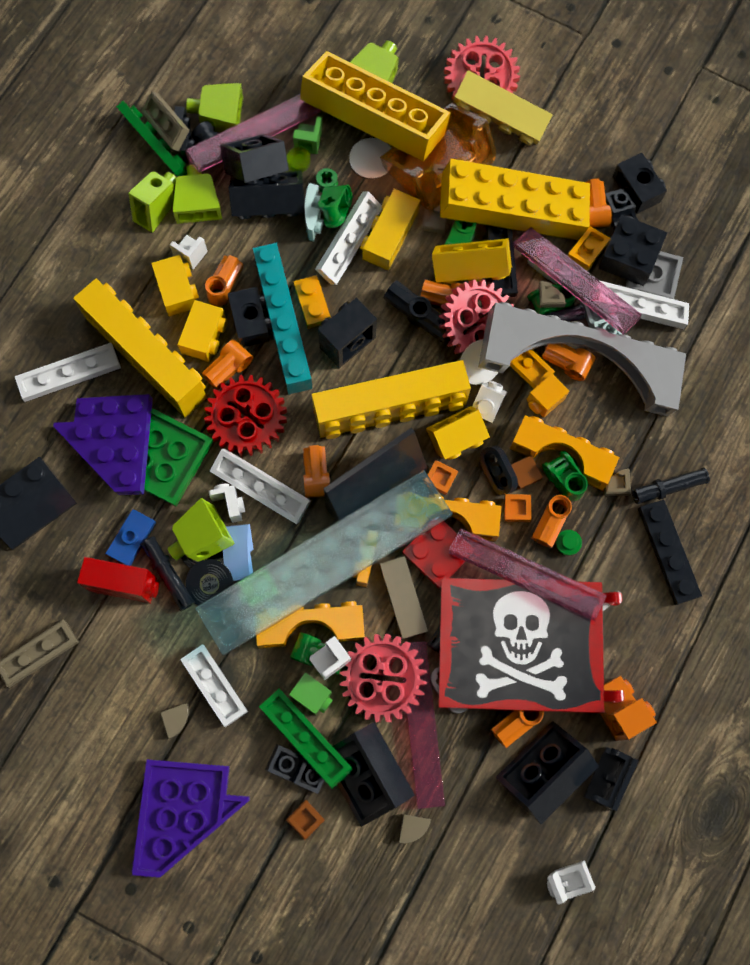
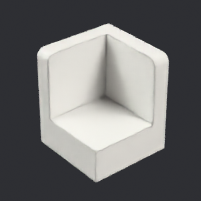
M186 235L179 245L174 241L170 244L173 256L180 255L182 262H188L189 268L192 270L208 252L205 241L201 237L194 240Z
M334 636L326 642L323 648L310 656V661L322 678L326 680L349 663L351 658Z

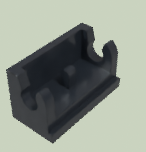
M605 747L598 763L599 767L595 770L584 797L610 811L617 812L639 760L617 749Z

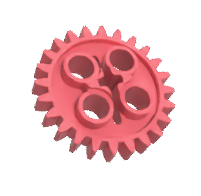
M476 36L474 43L468 38L466 39V46L459 43L458 51L452 50V58H447L446 65L448 67H445L444 74L447 75L445 76L444 83L449 84L447 92H453L452 100H454L468 70L480 76L482 56H486L484 79L513 93L512 91L516 92L518 87L516 83L520 79V75L517 74L519 73L520 66H514L517 62V57L510 58L513 50L504 51L506 43L497 46V38L492 43H489L488 36H485L483 42H480L479 37ZM474 60L477 64L470 65L466 61ZM496 62L500 67L494 68L490 63Z
M485 280L465 282L459 285L460 288H453V294L445 297L449 303L441 305L446 313L439 315L440 318L445 320V323L441 324L440 328L447 330L442 337H450L451 340L447 346L455 345V354L464 352L470 344L476 341L475 333L478 335L479 340L484 338L488 315L482 319L479 316L488 313L495 303L508 300V295L500 296L502 288L494 290L493 282L487 285ZM478 299H479V300L481 301V303H482V307H481V308L478 306V303H477V300H478ZM460 314H463L465 318L464 324L460 320ZM477 322V326L471 327V328L465 333V335L463 334V331H464L466 328L472 326L474 323Z
M378 634L374 635V642L370 638L365 637V646L356 643L357 652H347L352 658L345 665L348 667L347 671L340 672L342 676H346V681L341 682L340 686L348 688L342 695L343 697H352L348 706L358 705L355 713L362 714L366 711L365 719L370 720L374 715L375 722H381L383 715L386 722H392L393 714L397 719H402V710L407 714H411L412 711L409 705H419L415 696L425 694L419 689V685L427 684L426 681L420 679V676L426 674L427 671L418 667L424 660L414 658L418 650L408 651L411 643L406 641L401 645V638L398 636L392 642L391 635L385 634L383 641ZM371 656H375L377 659V665L373 670H369L367 667V660ZM397 659H401L403 662V669L399 673H395L392 668L393 662ZM367 673L406 678V682H382L380 680L364 679L360 675ZM371 683L374 687V692L367 698L364 694V686ZM393 686H397L400 690V696L395 701L389 696L390 689Z

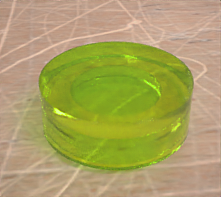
M302 147L292 148L287 154L288 167L292 171H306L311 163L309 152Z

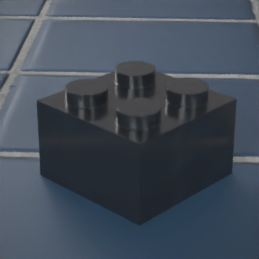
M261 133L220 144L225 174L247 185L258 183L259 179L264 177L276 178L281 175L280 173L289 171L285 144L280 139Z
M621 214L598 269L644 287L653 271L668 232Z
M357 297L352 302H345L335 316L326 318L319 325L320 349L338 368H341L376 338L377 318Z

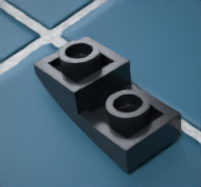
M175 106V114L189 129L179 149L184 163H189L190 155L195 153L196 142L192 140L190 132L191 122L190 118L186 115L185 107Z
M628 188L605 193L606 204L611 207V224L613 229H615L621 214L638 220L635 214L636 205Z
M276 744L265 770L318 794L324 782L322 777L302 755Z

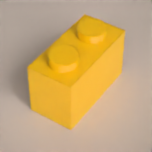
M177 255L151 263L169 317L191 310L194 300L198 299L199 295L195 284L190 285L188 278L192 277L188 262L183 263L181 256Z
M194 300L177 344L181 354L207 362L210 361L212 355H216L219 347L218 337L220 332L224 333L228 321L223 308Z
M471 406L426 428L437 455L447 460L459 457L461 451L467 448L473 449L481 446L484 443L483 440L490 437L479 410Z

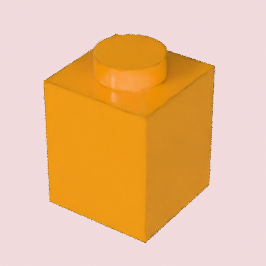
M551 374L530 392L527 398L528 406L535 414H540L544 418L566 399L570 391Z

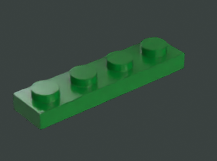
M124 101L117 105L118 110L177 177L187 176V172L183 169L186 166L184 161L177 154L173 157L169 153L171 147L163 138L158 140L154 136L157 131L148 121L144 124L140 120L143 117L140 111L134 105L129 107Z
M280 689L259 706L261 711L331 789L352 771V767Z

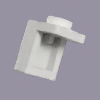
M489 381V383L483 382L472 406L479 410L483 419L493 423L507 393L505 390H502L503 386L494 381Z
M220 484L215 486L214 490L208 491L212 501L226 499L232 523L242 521L241 513L245 512L243 498L237 497L234 485Z
M585 860L554 870L548 876V890L551 896L556 898L558 904H562L569 898L591 892L595 889Z

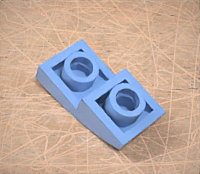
M250 524L226 526L235 544L223 550L224 565L230 570L233 581L246 580L253 577L250 551L253 550Z

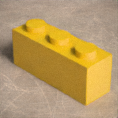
M396 189L393 190L390 197H385L381 206L382 213L380 216H375L371 225L372 232L369 236L366 235L360 246V249L363 250V260L388 271L420 209L419 199Z
M509 238L435 246L432 253L436 283L453 284L460 280H467L468 282L476 280L477 282L482 278L501 280L506 276H510L512 268Z

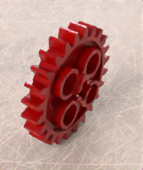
M240 375L239 382L236 383L231 377L229 378V386L222 382L220 383L221 392L213 390L215 399H207L208 403L212 406L204 409L206 414L210 415L204 418L206 424H211L207 427L208 433H214L212 435L214 442L220 440L219 446L221 449L228 445V451L231 453L238 449L239 456H242L244 450H248L249 455L252 456L253 449L257 448L262 454V446L266 445L271 449L270 440L279 441V436L276 432L284 433L285 431L284 427L280 425L287 423V417L282 416L287 413V408L282 406L285 403L284 398H277L280 395L278 389L271 391V382L264 386L262 377L257 382H254L253 375L249 376L248 381H244L243 376ZM241 395L250 396L247 402L238 401ZM232 402L238 409L228 405V403ZM262 409L270 411V414L266 417L257 415ZM240 411L245 415L249 414L250 412L252 420L247 416H244L242 418ZM226 414L234 415L233 420L229 422L222 421V418ZM253 421L263 425L264 428L260 429ZM247 428L255 430L253 435L249 437L243 436L242 432Z

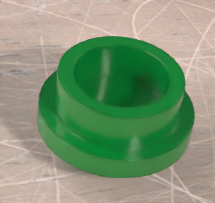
M564 530L559 533L556 539V547L564 555H575L582 547V539L576 531Z

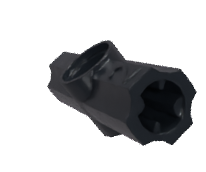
M397 280L393 282L384 294L383 299L406 315L411 324L422 327L442 343L446 339L442 336L447 330L440 328V325L445 323V320L439 317L441 313L431 306L427 298L417 296ZM416 308L423 309L425 313L419 315L416 314L413 310Z

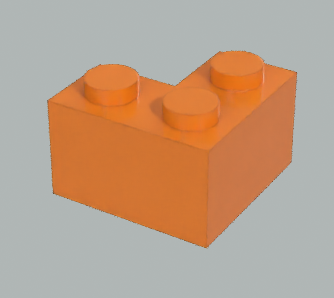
M619 676L604 684V690H622L624 692V701L620 703L604 702V713H600L616 741L629 740L657 723L654 719L656 714L653 707L648 701L644 702L642 698L635 700L632 695L634 693L633 687L627 679L623 680Z

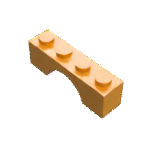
M526 415L510 447L511 450L527 457L532 456V458L543 451L564 450L575 461L578 469L586 477L588 484L602 491L608 485L620 458L614 455V452L610 449L595 447L591 445L589 440L583 437L575 438L567 434V431L563 428L548 426L544 424L542 419Z
M404 492L403 495L397 496L394 531L420 533L423 526L429 520L437 516H448L457 519L465 526L470 539L496 542L499 537L501 506L495 505L493 501L484 500L480 501V504L470 503L469 499L454 498V501L444 500V497L439 495H429L428 498L418 497V494L412 492Z
M355 601L342 602L341 607L330 608V604L324 603L314 605V609L304 610V606H290L288 611L277 612V608L261 609L262 613H255L256 637L259 649L285 647L292 632L298 627L309 623L321 624L333 632L339 642L360 641L365 638L362 605H357Z

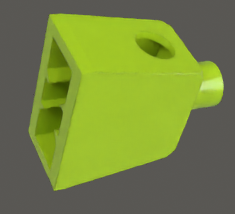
M386 41L382 47L374 43H368L350 63L393 83L398 70V57L394 54L397 51V47L391 41Z
M241 83L204 85L202 87L201 99H187V113L199 114L200 124L210 122L216 132L238 136L243 102Z
M199 165L187 166V176L176 178L173 213L177 224L222 219L211 175L202 174Z
M150 172L129 192L133 222L152 233L173 206V187L176 184L177 178L173 173L166 172L164 176H161L156 172Z
M201 498L173 525L172 530L178 541L169 546L168 551L175 560L186 555L199 562L231 547L235 543L215 506Z

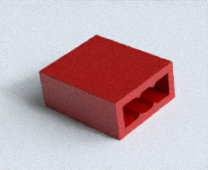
M84 557L77 582L89 592L151 604L152 597L156 598L159 590V582H156L157 578L148 569Z

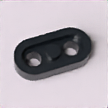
M498 446L483 449L480 454V464L493 490L499 495L513 493L518 486V479L504 450Z

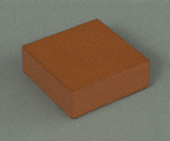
M528 456L511 465L518 479L517 487L519 490L543 478L532 456Z
M307 800L286 819L304 840L325 821Z

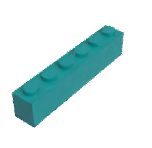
M273 243L253 248L255 263L288 395L313 389L278 245Z

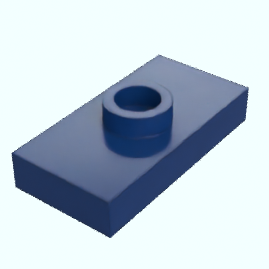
M132 509L107 550L106 555L124 565L131 566L142 548L140 544L148 538L156 521Z

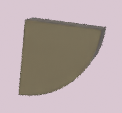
M540 281V308L565 307L564 295L556 287L552 286L551 283Z
M624 469L614 474L610 478L608 485L604 488V496H629L631 494L630 470Z
M187 703L161 712L169 739L177 736L184 728L189 716V706Z
M404 814L399 843H410L421 838L428 830L431 819Z

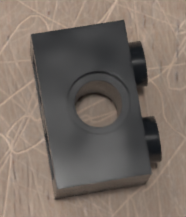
M642 152L617 164L612 177L620 189L628 188L636 205V214L661 203L667 192L666 185L657 176L651 161L646 159Z
M257 287L228 293L240 345L247 347L269 342L268 333L273 332L270 318H264L263 310L267 309L264 295L258 294ZM249 314L257 315L253 320L246 319V316Z

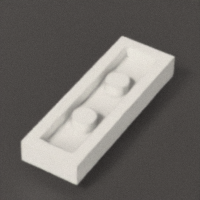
M203 644L180 659L224 727H227L248 712Z

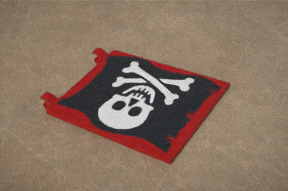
M442 578L439 708L604 713V702L620 703L624 701V692L622 690H604L603 605L618 606L622 602V594L620 592L602 593V582Z

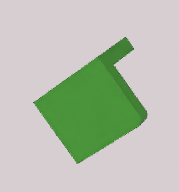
M317 117L315 126L299 124L298 130L295 129L293 136L294 151L318 154L323 130L322 117Z

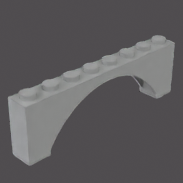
M506 302L495 303L489 310L479 368L503 373L510 366V362L533 348L556 343L579 345L604 355L628 376L645 404L644 411L668 417L679 410L686 353L679 352L673 347L656 346L651 341L634 340L625 334L615 335L608 333L603 328H589L580 322L563 321L554 315L545 316L537 314L532 309L522 310Z

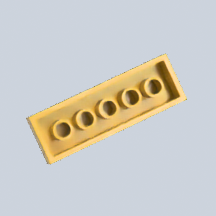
M328 51L302 76L300 100L421 161L427 158L446 133L451 112Z
M450 158L442 172L440 217L578 240L589 228L590 183Z
M96 278L73 298L83 316L186 418L207 399L204 391L206 386L201 381L203 378L194 368L189 370L184 365L185 360L177 351L171 352L166 347L168 344L161 335L157 333L154 336L149 330L151 328L141 316L136 318L132 313L133 309L124 299L119 301L115 296L116 292L108 283L103 285Z
M460 360L313 393V410L320 438L334 439L339 437L341 433L349 431L351 433H360L367 427L375 426L376 428L388 426L390 422L397 420L408 422L419 415L430 417L438 414L441 410H460L467 403L471 387L464 361Z

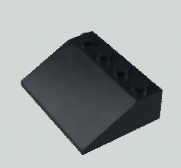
M410 428L323 488L325 507L342 531L348 528L350 530L355 529L363 522V517L369 513L371 515L378 513L384 507L383 503L390 498L392 501L396 500L398 495H403L405 492L403 489L410 484L416 486L425 479L424 474H426L427 465L415 431Z

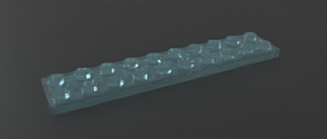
M425 470L197 606L195 609L224 656L448 519L453 513Z

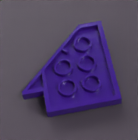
M149 394L77 398L74 422L54 423L53 427L118 495L144 494L153 398Z
M146 760L132 875L162 877L250 801V796L227 795L230 766Z

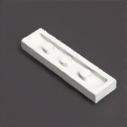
M369 191L362 192L315 269L331 285H337L364 237L371 229L375 216H378L382 210V205Z
M599 280L593 285V307L681 329L688 325L689 303Z
M108 343L17 375L15 379L23 401L27 402L120 369L121 366L112 343Z
M225 448L221 449L210 470L216 476L234 485V487L295 524L300 522L311 500Z

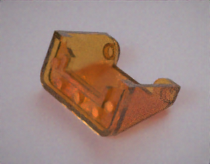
M453 103L443 108L451 112L446 133L424 161L411 155L405 157L404 153L397 148L388 150L380 157L385 170L412 197L419 199L420 205L429 210H433L441 205L442 172L444 170L438 169L436 174L433 171L434 164L447 165L451 158L491 165L496 157V148L488 120Z

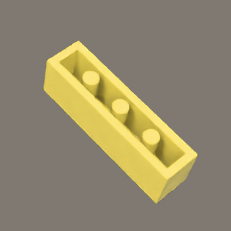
M469 70L453 101L457 103L456 107L467 113L471 110L478 114L477 118L488 124L491 121L499 125V130L510 135L512 132L520 136L519 140L528 145L533 143L537 145L553 116V114Z

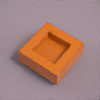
M435 460L423 484L447 495L458 471Z
M505 494L504 521L530 522L531 495Z

